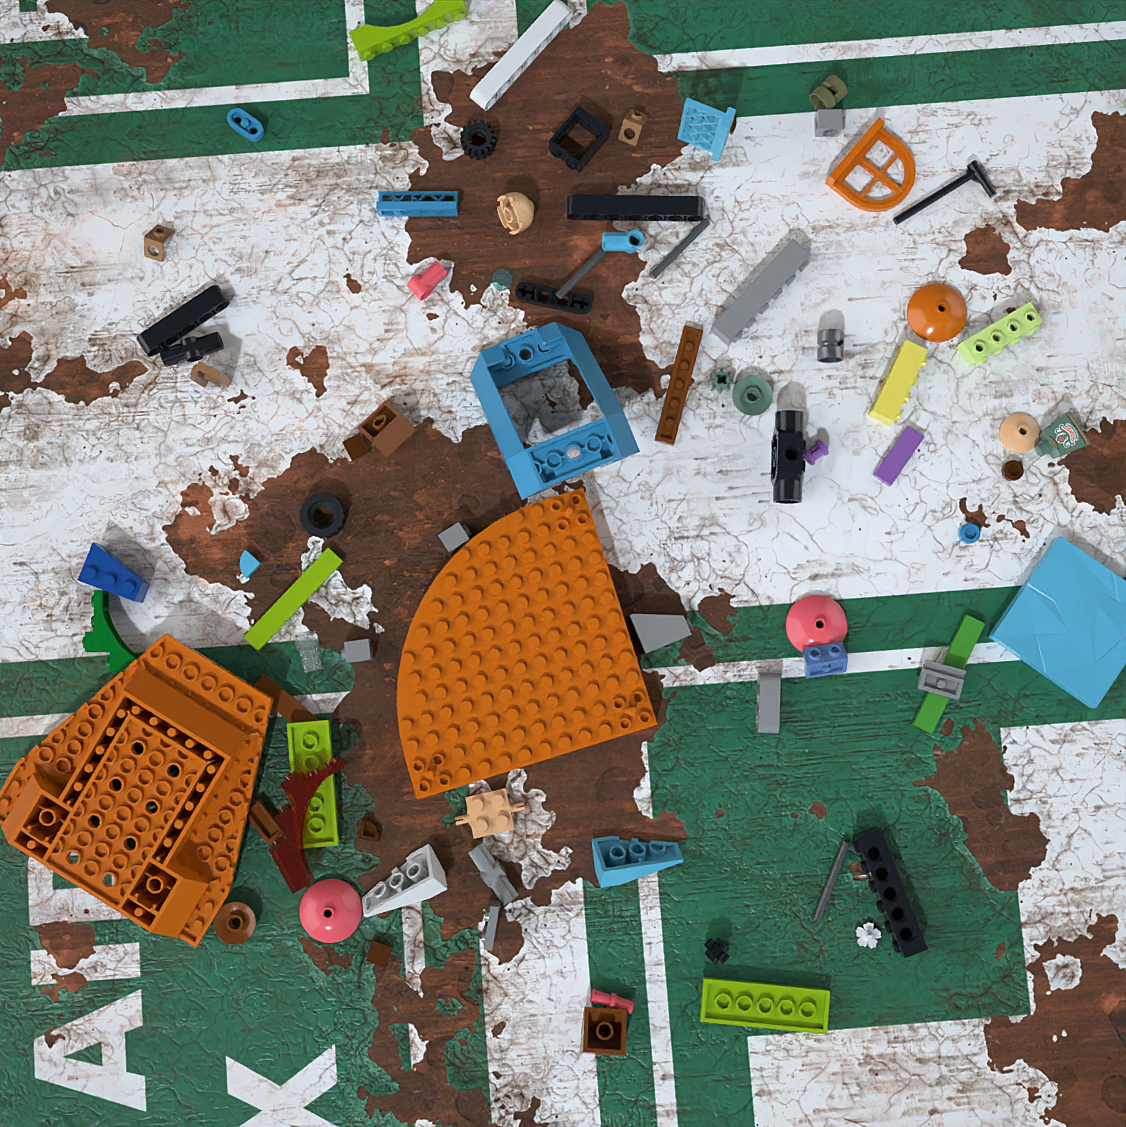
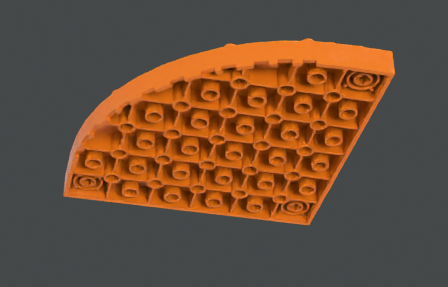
M583 488L520 508L488 526L473 537L450 559L436 576L421 600L410 624L402 650L397 683L399 734L417 800L658 725Z

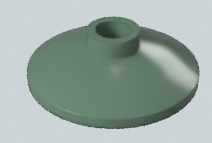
M746 376L736 383L732 392V399L740 412L755 416L764 413L770 407L773 392L765 379L759 376ZM753 394L755 400H749L748 395Z

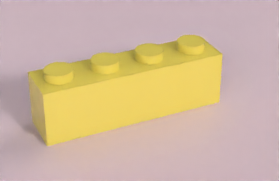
M905 340L901 344L868 416L889 426L895 421L898 422L903 413L900 409L903 403L906 404L911 396L909 390L911 386H915L920 375L917 373L920 368L925 366L928 357H926L928 349L909 340Z

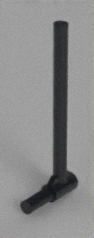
M974 160L967 165L966 174L894 217L893 221L896 225L900 224L970 180L980 183L989 198L996 195L997 192L986 178L987 175L977 160Z

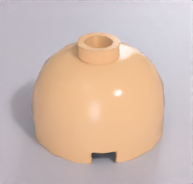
M510 192L498 198V201H500V206L497 207L498 215L504 228L509 227L512 230L509 232L510 234H518L531 225L534 217V205L525 195L518 192Z

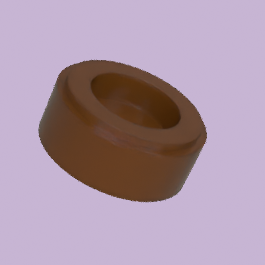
M1011 460L1002 466L1001 473L1004 479L1016 481L1022 477L1024 468L1020 462Z

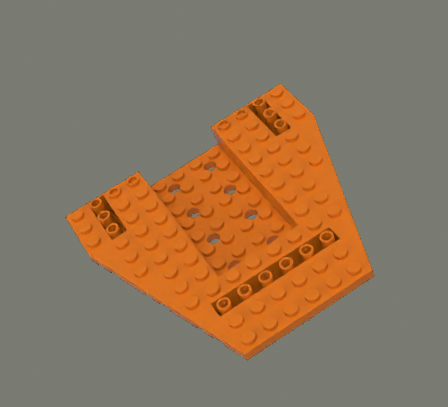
M167 633L16 763L0 790V825H2L1 829L8 843L151 933L174 938L179 937L196 948L201 943L215 916L231 892L274 698ZM137 742L143 745L144 750L141 754L137 753L134 749ZM172 765L178 766L180 770L178 776L171 774L170 768ZM115 779L120 780L122 783L120 790L115 789L113 786ZM150 801L157 804V812L149 810ZM93 815L99 817V826L92 824L91 818ZM128 838L135 840L136 847L134 849L127 845ZM71 852L77 853L79 857L78 862H73L70 859ZM107 874L114 877L113 885L106 882L105 877Z

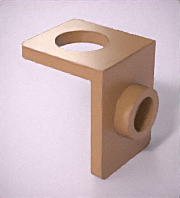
M630 109L623 120L618 139L636 146L642 127L648 120L649 115ZM625 129H633L635 137H626Z
M156 225L144 236V256L163 262L164 244L175 234V230L161 225ZM149 246L156 247L159 255L151 253Z

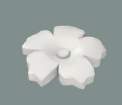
M867 922L863 924V928L858 926L855 930L856 936L859 937L857 939L859 946L866 947L868 944L871 949L876 947L878 941L875 938H881V932L877 928H873V923Z

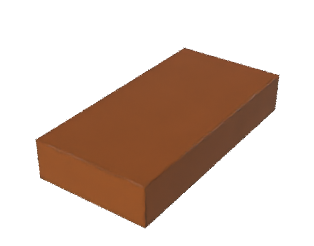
M261 799L249 807L247 819L268 845L286 832Z

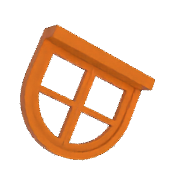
M880 117L834 169L825 183L851 205L868 212L887 211L899 205L911 191L916 175L915 163L910 151L902 142L883 128L885 121ZM878 140L895 153L881 171L864 158ZM898 157L904 168V180L901 187L884 175ZM857 165H860L875 177L861 195H858L843 183ZM877 181H880L895 193L884 200L864 198Z

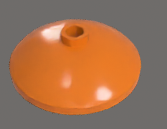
M933 283L923 286L913 294L907 306V320L913 332L920 338L934 343L946 342L957 336L964 328L967 321V306L957 290L945 284ZM938 306L943 307V308H944V311L941 312V311L938 309Z

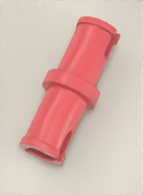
M593 989L590 996L591 1003L611 1009H627L628 1014L632 1013L634 1001L618 997L616 993L608 994Z

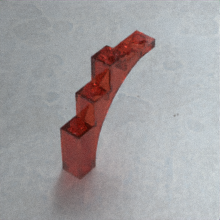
M336 757L325 763L326 768L319 771L317 767L307 773L308 778L303 771L298 774L296 771H293L284 777L286 781L280 784L292 806L288 803L278 809L279 813L274 818L284 836L272 841L273 846L268 851L292 894L312 884L315 880L308 866L303 845L305 816L309 804L322 782L328 776L347 765L344 758L337 760Z

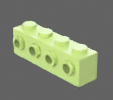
M1030 301L966 339L956 348L969 367L975 363L979 366L988 360L987 356L992 353L996 356L1005 350L1004 346L1007 344L1013 346L1021 341L1022 335L1027 334L1030 336L1038 331L1039 328L1037 326L1043 320Z

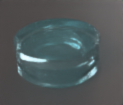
M504 269L497 270L492 276L493 286L500 291L509 289L512 284L511 274Z

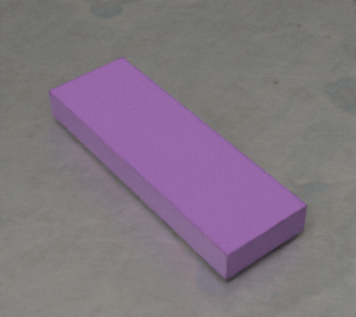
M906 426L873 476L890 487L925 436L910 426Z

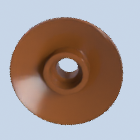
M233 901L223 905L214 918L215 932L227 944L237 945L244 943L253 935L256 928L255 913L243 902ZM235 918L240 919V925L234 923Z

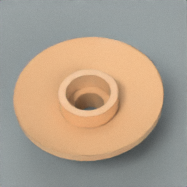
M1023 413L1008 416L1001 423L999 429V437L1002 444L1008 450L1015 453H1025L1032 450L1040 438V429L1037 422L1029 415ZM1020 428L1025 431L1024 435L1020 434Z

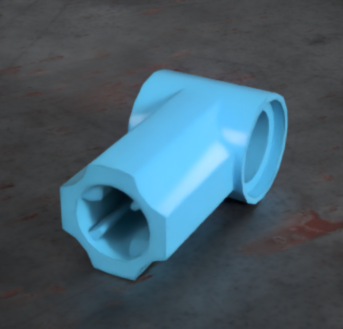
M638 230L630 232H604L602 236V248L604 251H625L632 254L644 243V236ZM629 239L635 240L636 245L631 244Z

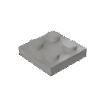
M493 899L492 904H488L484 921H488V926L484 925L481 943H485L484 950H493L501 905L500 900Z

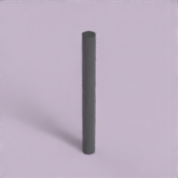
M704 219L649 275L656 279L710 225V222Z
M601 248L556 292V296L562 299L609 251H604Z
M842 841L814 913L813 920L821 922L850 847L848 842Z

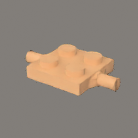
M507 788L465 797L468 808L467 814L457 816L455 820L464 819L457 821L456 825L469 823L475 839L515 830L513 822L514 812L526 810L525 806L517 808L518 806L525 805L524 801L512 804L508 798Z

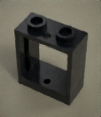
M578 105L549 140L550 153L555 158H561L565 161L569 169L580 173L608 140L610 129ZM577 123L598 138L580 161L559 146Z

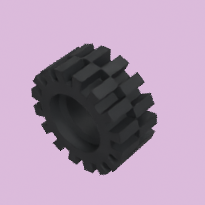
M476 119L474 124H471L469 121L467 123L468 126L464 125L463 131L460 132L462 150H464L466 156L469 154L471 159L476 157V160H479V157H482L484 160L486 155L490 157L492 155L491 151H495L496 135L493 127L490 128L488 122L484 124V120H480V123H477ZM482 134L485 136L486 141L481 146H474L471 143L472 136Z

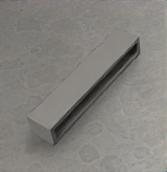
M792 239L718 318L710 331L727 346L731 342L736 343L743 334L741 332L745 327L749 329L756 322L755 317L758 313L762 315L769 308L770 305L768 303L771 299L776 300L783 291L781 289L784 285L789 286L796 279L795 274L798 270L802 272L809 265L808 259L811 254L796 240Z

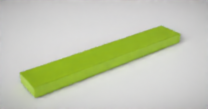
M327 548L243 638L257 651H260L344 561L330 548Z

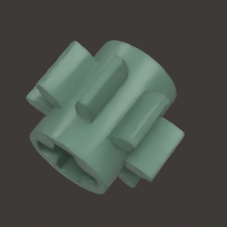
M723 368L718 373L713 371L712 376L714 378L708 380V383L713 386L711 391L717 390L719 395H721L724 389L729 392L730 387L728 384H733L734 382L729 377L731 372H723ZM724 379V383H717L718 380Z

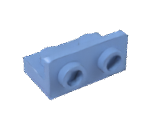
M843 642L802 649L805 660L804 674L806 679L843 673L847 670L848 656Z

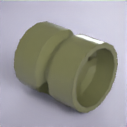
M829 75L822 82L821 86H818L810 94L809 98L817 111L818 109H832L848 92L846 85L839 77Z

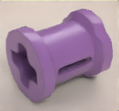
M820 439L815 441L816 444L803 452L804 459L811 466L815 464L817 459L829 454L826 445Z

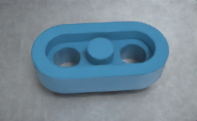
M234 108L229 111L227 121L231 128L250 141L256 142L262 139L264 128L258 120L240 108ZM238 119H242L240 123H236ZM257 130V133L252 134V131Z

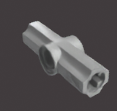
M483 842L468 852L480 870L479 873L489 888L493 889L503 905L508 904L518 896L517 891L507 878L506 871L500 862L494 859Z

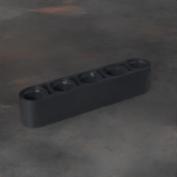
M213 285L140 333L136 340L148 357L155 356L160 353V349L169 347L228 307L230 301L219 285Z

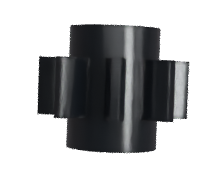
M719 937L715 941L710 938L704 944L707 948L704 954L714 964H717L718 961L724 964L730 957L727 953L730 948Z

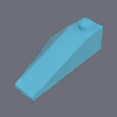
M618 836L592 839L595 872L601 888L630 882L679 864L684 860L678 844L674 842L652 840L648 843L639 842L637 838H631V841L621 840Z

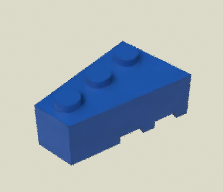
M95 542L91 545L77 580L139 603L144 602L150 587V583L125 565L103 545Z

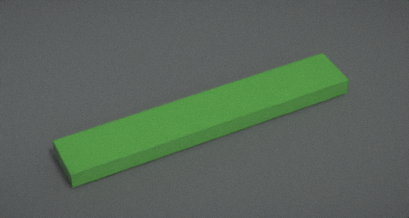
M964 615L941 664L963 670L985 623L969 615ZM927 692L912 725L933 734L949 698Z

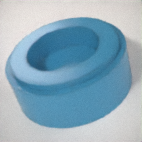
M973 523L964 524L958 530V537L965 544L974 543L980 538V529Z

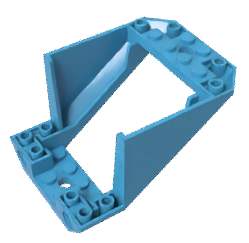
M553 322L500 342L498 345L480 352L470 375V380L506 468L510 470L522 500L558 486L565 480L597 467L602 468L640 452L625 413L581 332ZM521 351H530L531 357L528 360L521 359L519 356ZM571 359L573 365L576 364L603 418L525 449L497 388ZM570 448H577L579 450L580 456L577 459H570L568 457L567 451Z

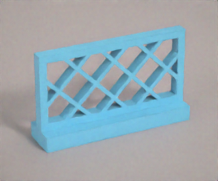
M687 98L677 139L712 152L711 160L719 162L729 136L736 109L728 107L726 113Z

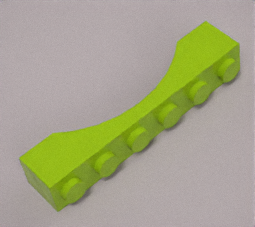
M434 0L424 13L410 22L391 27L366 24L350 31L349 35L360 61H369L376 55L390 52L401 44L406 45L417 37H424L433 30L442 29L449 23L462 20L468 15L467 7L464 0Z

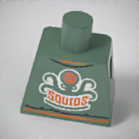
M1068 411L1059 416L1039 434L1042 443L1035 446V451L1040 457L1049 453L1055 459L1091 443L1072 413Z

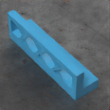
M379 191L376 210L379 217L458 216V191ZM392 197L395 200L383 202V198ZM406 197H411L414 201H403V200H404ZM426 197H431L434 201H423V200H424ZM446 197H454V201L443 200Z

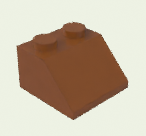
M387 401L357 427L386 458L393 454L416 431L407 419Z
M584 1007L580 1054L626 1055L627 1009Z

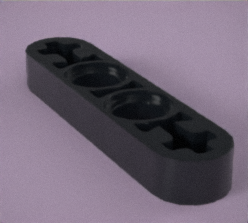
M527 282L519 283L515 289L516 298L523 303L580 315L587 314L592 307L590 297L585 294L569 291L565 295L569 299L568 304L560 305L556 296V292L559 289ZM526 288L528 293L533 294V290H536L535 299H532V294H526L523 297L519 291H523ZM541 292H547L550 297L547 301H541L538 295ZM572 298H575V303H581L584 300L588 306H584V309H581L579 304L574 303V307H571Z

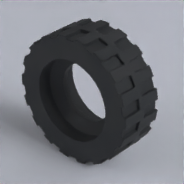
M329 493L313 494L301 506L302 508L299 513L301 517L300 522H302L303 528L315 537L321 539L331 538L338 535L343 530V526L346 525L347 513L345 512V506L338 498ZM320 506H327L333 511V519L328 525L321 526L314 521V512Z

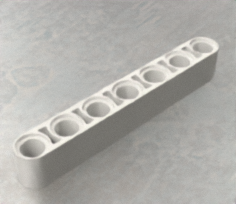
M554 0L475 86L470 94V98L485 111L489 110L572 18L574 11L561 0Z

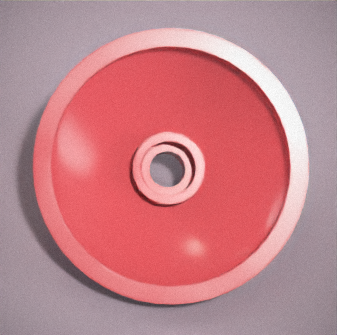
M809 595L801 598L793 604L786 617L787 636L792 645L801 652L803 648L843 642L847 633V619L843 609L836 601L823 595ZM817 621L822 622V628L816 627Z
M324 879L312 885L304 894L300 903V920L306 932L314 939L325 943L339 942L348 938L359 926L363 913L362 901L358 892L349 883L340 879ZM325 910H330L332 916H326Z

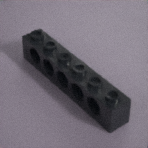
M875 826L852 835L854 838L852 842L854 850L857 854L860 853L862 858L860 862L861 868L865 874H868L870 879L868 881L869 888L877 896L876 906L886 919L883 922L888 934L891 933L894 939L891 942L896 954L899 953L902 957L908 958L928 950L881 829ZM875 847L876 855L869 858V849ZM880 867H883V868H884V874H883V876L877 878V876H876V871H877V869L880 868ZM891 887L892 894L889 897H885V889ZM899 907L900 914L897 917H892L893 909ZM907 928V935L900 937L901 929Z

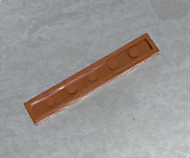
M685 325L683 327L654 439L655 442L674 446L703 330Z

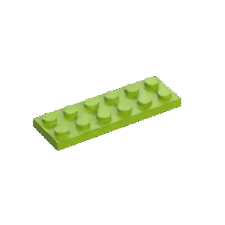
M330 719L287 723L296 849L339 845Z
M703 977L700 1022L827 1034L830 990Z

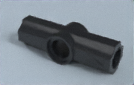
M218 331L201 337H187L182 339L179 344L160 349V357L166 367L185 361L195 362L203 359L204 355L223 350L224 344Z

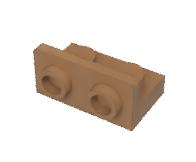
M201 361L193 366L189 378L204 388L209 381L218 387H221L222 384L229 387L232 382L231 379Z

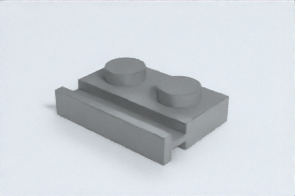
M924 660L916 689L959 700L966 671L930 660Z

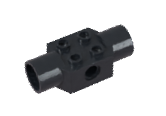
M782 410L775 412V428L771 440L770 477L773 485L774 503H802L803 477L801 476L806 468V462L802 460L803 452L806 450V440H803L804 412Z

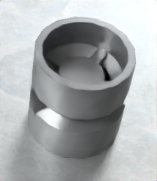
M824 329L817 332V344L820 345L817 349L818 362L837 363L844 360V348L841 347L844 343V332L842 330Z

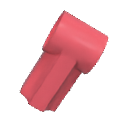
M436 260L424 272L414 275L408 281L407 287L420 301H423L432 293L433 288L448 275V272Z

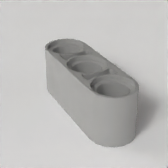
M758 673L756 702L757 733L778 734L781 689L779 673Z

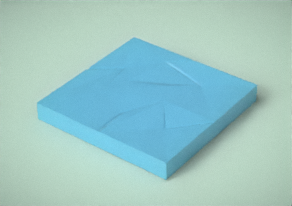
M1062 536L1055 537L988 637L1089 708H1097L1126 664V581Z

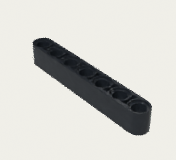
M574 194L567 197V218L570 220L698 222L704 219V198L700 196Z

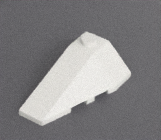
M429 844L411 853L406 858V863L399 869L397 867L391 871L392 875L385 882L380 881L362 898L363 915L365 917L430 899L447 890L445 872Z

